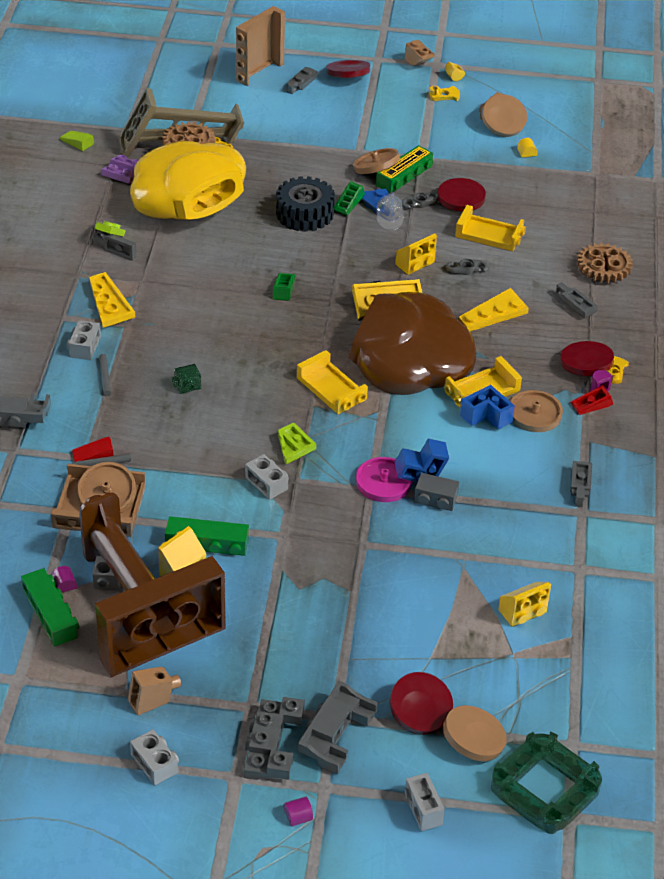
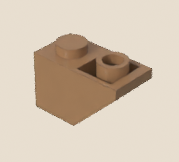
M420 40L406 43L405 60L412 66L425 63L435 56Z

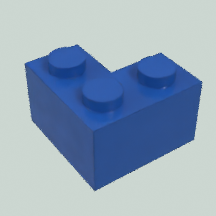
M489 385L461 399L460 416L471 426L487 419L497 429H500L513 422L515 405L492 385Z
M428 438L420 452L402 448L395 460L398 478L418 482L421 473L439 477L450 459L446 442Z

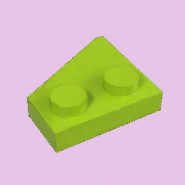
M96 221L94 226L97 230L123 237L126 231L120 229L121 225L107 221L103 223Z
M294 422L278 430V437L286 464L316 450V443Z

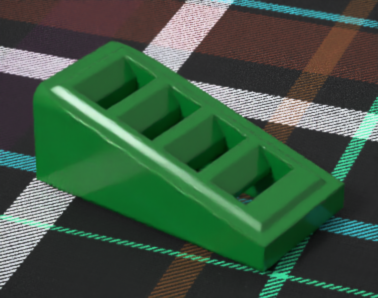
M350 181L335 204L334 212L348 216L365 195L364 187Z
M278 273L273 286L274 300L289 301L291 299L296 278L295 274Z

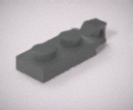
M304 67L289 80L287 93L293 94L298 89H305L318 77V71L310 67Z
M98 232L93 236V242L103 245L105 251L132 261L136 258L135 242L107 232Z
M562 282L556 285L555 293L559 298L583 318L597 312L598 306L575 287L569 288Z
M573 461L570 492L571 496H576L575 506L583 507L584 497L589 498L592 463Z

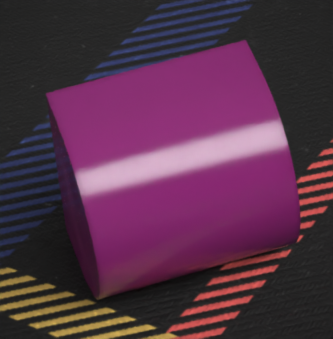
M604 370L595 371L592 377L591 391L602 385L609 391L612 375Z
M60 566L53 570L51 575L54 578L56 589L60 588L61 592L77 589V583L70 567Z
M307 796L283 804V809L291 827L313 820V811Z

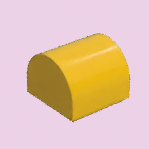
M447 62L445 72L453 81L461 80L466 74L459 65Z
M523 138L519 141L517 149L522 158L537 156V149L531 138Z

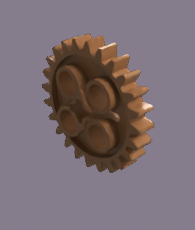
M181 122V125L175 124V127L169 126V129L165 130L162 136V144L166 145L178 141H194L201 144L215 143V136L211 128L207 129V125L202 127V123L196 125V122L193 124Z
M600 242V245L593 243V247L587 245V248L583 247L582 251H579L577 267H579V271H582V275L587 274L588 279L593 277V281L599 279L600 283L603 280H606L607 283L610 280L616 283V279L622 281V278H627V275H630L633 259H630L631 255L627 254V251H622V247L616 248V245L610 246L609 243L603 245Z

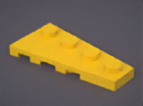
M106 272L89 277L103 328L135 318V311Z
M509 288L458 317V320L469 331H473L527 314L529 308Z

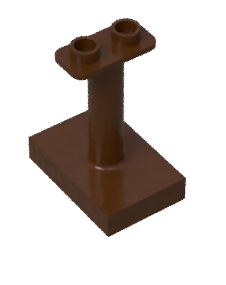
M111 492L104 495H94L81 505L79 515L84 558L88 562H94L96 556H102L125 590L95 603L100 661L111 678L226 629L225 572L213 556L155 579L121 529L120 501L117 494Z

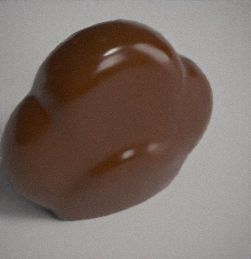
M400 292L394 294L383 293L375 296L355 335L348 358L357 365L364 377L378 389L390 394L410 395L422 392L428 388H443L446 377L449 376L454 382L469 376L474 369L477 353L471 332L455 318L452 310L444 302L421 292Z

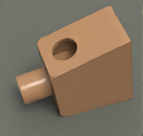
M164 667L133 671L128 702L137 716L167 704L170 701L172 689L181 687L180 677L177 674L169 676Z

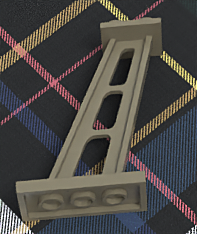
M146 87L118 139L122 155L129 158L138 142L162 140L166 129H145L150 119L173 120L171 125L173 127L179 121H197L202 123V127L206 122L224 123L222 127H207V129L211 128L215 137H224L227 144H232L235 142L238 132L244 127V120L238 104L234 105L230 113L157 107L152 89Z

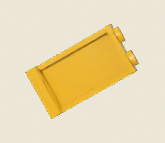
M466 205L456 223L455 237L512 252L516 245L519 246L521 236H524L526 230L523 219L520 220L517 226L472 215L473 206Z
M327 350L297 364V379L337 414L367 400L368 386L363 384L359 387L330 362L331 354Z
M500 356L495 358L494 367L455 382L450 376L446 377L444 390L455 401L456 405L461 408L462 398L489 385H492L504 397L519 392L521 390L522 377Z

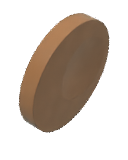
M498 94L489 98L482 109V119L485 126L492 133L501 137H511L523 130L527 122V111L524 105L515 97Z
M394 148L375 150L357 158L353 162L354 170L359 174L382 171L396 164L400 156L398 150Z
M527 390L516 394L510 400L515 405L513 423L523 430L529 432L550 431L556 428L562 420L563 407L560 401L547 392Z
M102 462L93 465L84 472L78 484V495L82 504L94 495H104L113 492L119 497L120 513L130 507L135 499L136 483L134 476L129 469L119 463Z
M468 705L458 706L449 712L443 724V732L448 743L458 753L472 760H493L501 754L506 745L507 737L501 723L493 715L481 708Z

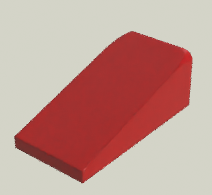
M602 385L572 400L570 403L578 414L582 415L613 405L612 396Z
M110 437L101 438L72 450L75 462L114 456Z

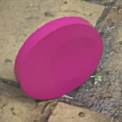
M390 457L369 459L358 468L356 474L358 490L365 497L378 502H394L404 498L410 492L413 481L398 478L395 466L396 459Z

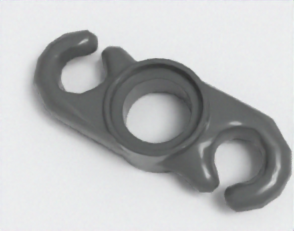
M416 193L413 196L404 198L401 205L406 209H410V207L425 208L438 201V193Z
M463 259L460 262H454L456 267H450L452 262L446 264L447 271L464 275H471L474 271L480 272L479 266L484 267L482 269L483 272L489 268L488 264L482 260Z

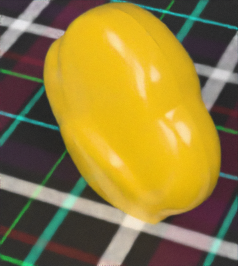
M178 141L160 146L142 156L134 166V180L130 187L132 203L137 211L152 218L191 220L209 216L227 207L244 191L243 182L246 175V164L244 158L236 149L225 144H201L194 141Z

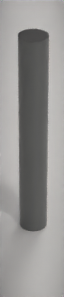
M101 354L99 360L103 392L105 396H110L111 387L107 357L105 354Z
M128 453L72 462V464L93 466L102 462L121 463L131 461V456Z

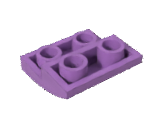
M117 155V157L110 160V165L102 168L101 175L130 184L134 180V166L138 160L128 159L125 155Z

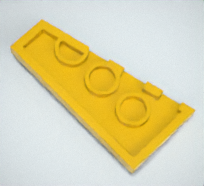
M420 279L353 284L352 292L358 320L364 318L377 294L422 293Z

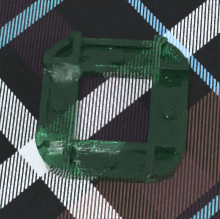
M551 731L550 734H534V732H531L526 736V741L502 763H496L492 775L491 790L500 800L533 825L545 830L548 834H555L557 831L567 827L599 795L602 784V776L599 771L600 766L595 761L589 764L558 742V735ZM542 759L575 783L555 803L551 801L549 804H546L518 783Z

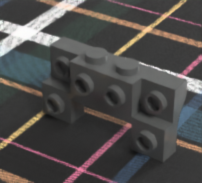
M31 394L29 404L28 398L0 396V426L25 428L27 422L44 423L45 416H48L51 405L50 395L46 394L45 401L36 400L35 394Z
M338 681L326 701L319 705L315 718L309 720L306 732L298 743V752L318 760L319 767L338 774L348 759V750L336 745L351 720L368 726L377 712L378 702L362 696L348 684Z
M283 697L282 702L261 699L255 720L251 719L249 732L252 735L246 739L245 750L249 751L244 770V778L253 780L260 778L290 779L293 753L278 751L283 732V723L301 725L305 700Z

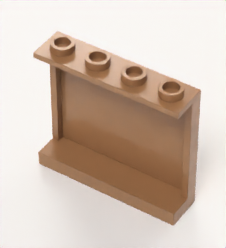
M272 6L236 27V81L249 86V77L273 63L280 67L284 65L285 11Z
M67 464L68 476L57 509L53 508L51 513L52 528L81 531L79 509L82 503L78 495V484L84 472L92 466ZM130 471L136 483V496L130 507L120 513L121 529L126 537H132L146 488L145 472Z

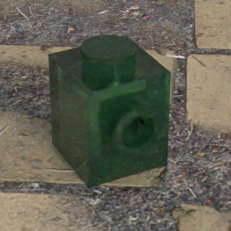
M196 364L174 368L172 383L174 387H177L180 394L201 389V374Z

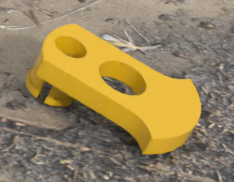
M434 85V89L433 86H430L429 97L433 101H458L460 91L454 86L440 89Z
M614 356L612 368L607 371L612 375V384L622 383L623 369L629 366L628 361Z

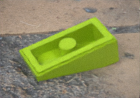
M71 130L60 137V140L81 151L94 145V137L88 133Z

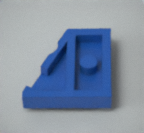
M386 189L364 191L365 195L361 200L377 215L395 213V207Z

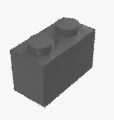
M421 473L415 488L414 502L453 511L458 497L459 481Z

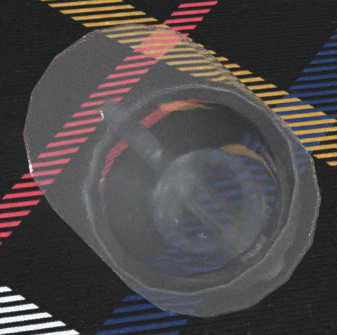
M394 192L384 196L377 204V221L381 227L387 230H396L403 223V204L401 199L394 195Z

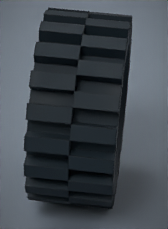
M300 176L297 180L290 178V182L286 180L283 182V185L280 184L276 191V215L282 225L286 224L287 228L291 229L294 227L296 231L303 229V232H308V229L316 231L317 227L322 229L325 227V224L329 225L330 220L332 221L334 218L335 192L332 190L331 185L327 186L326 181L320 182L319 178L313 180L309 176H307V179H303V176Z

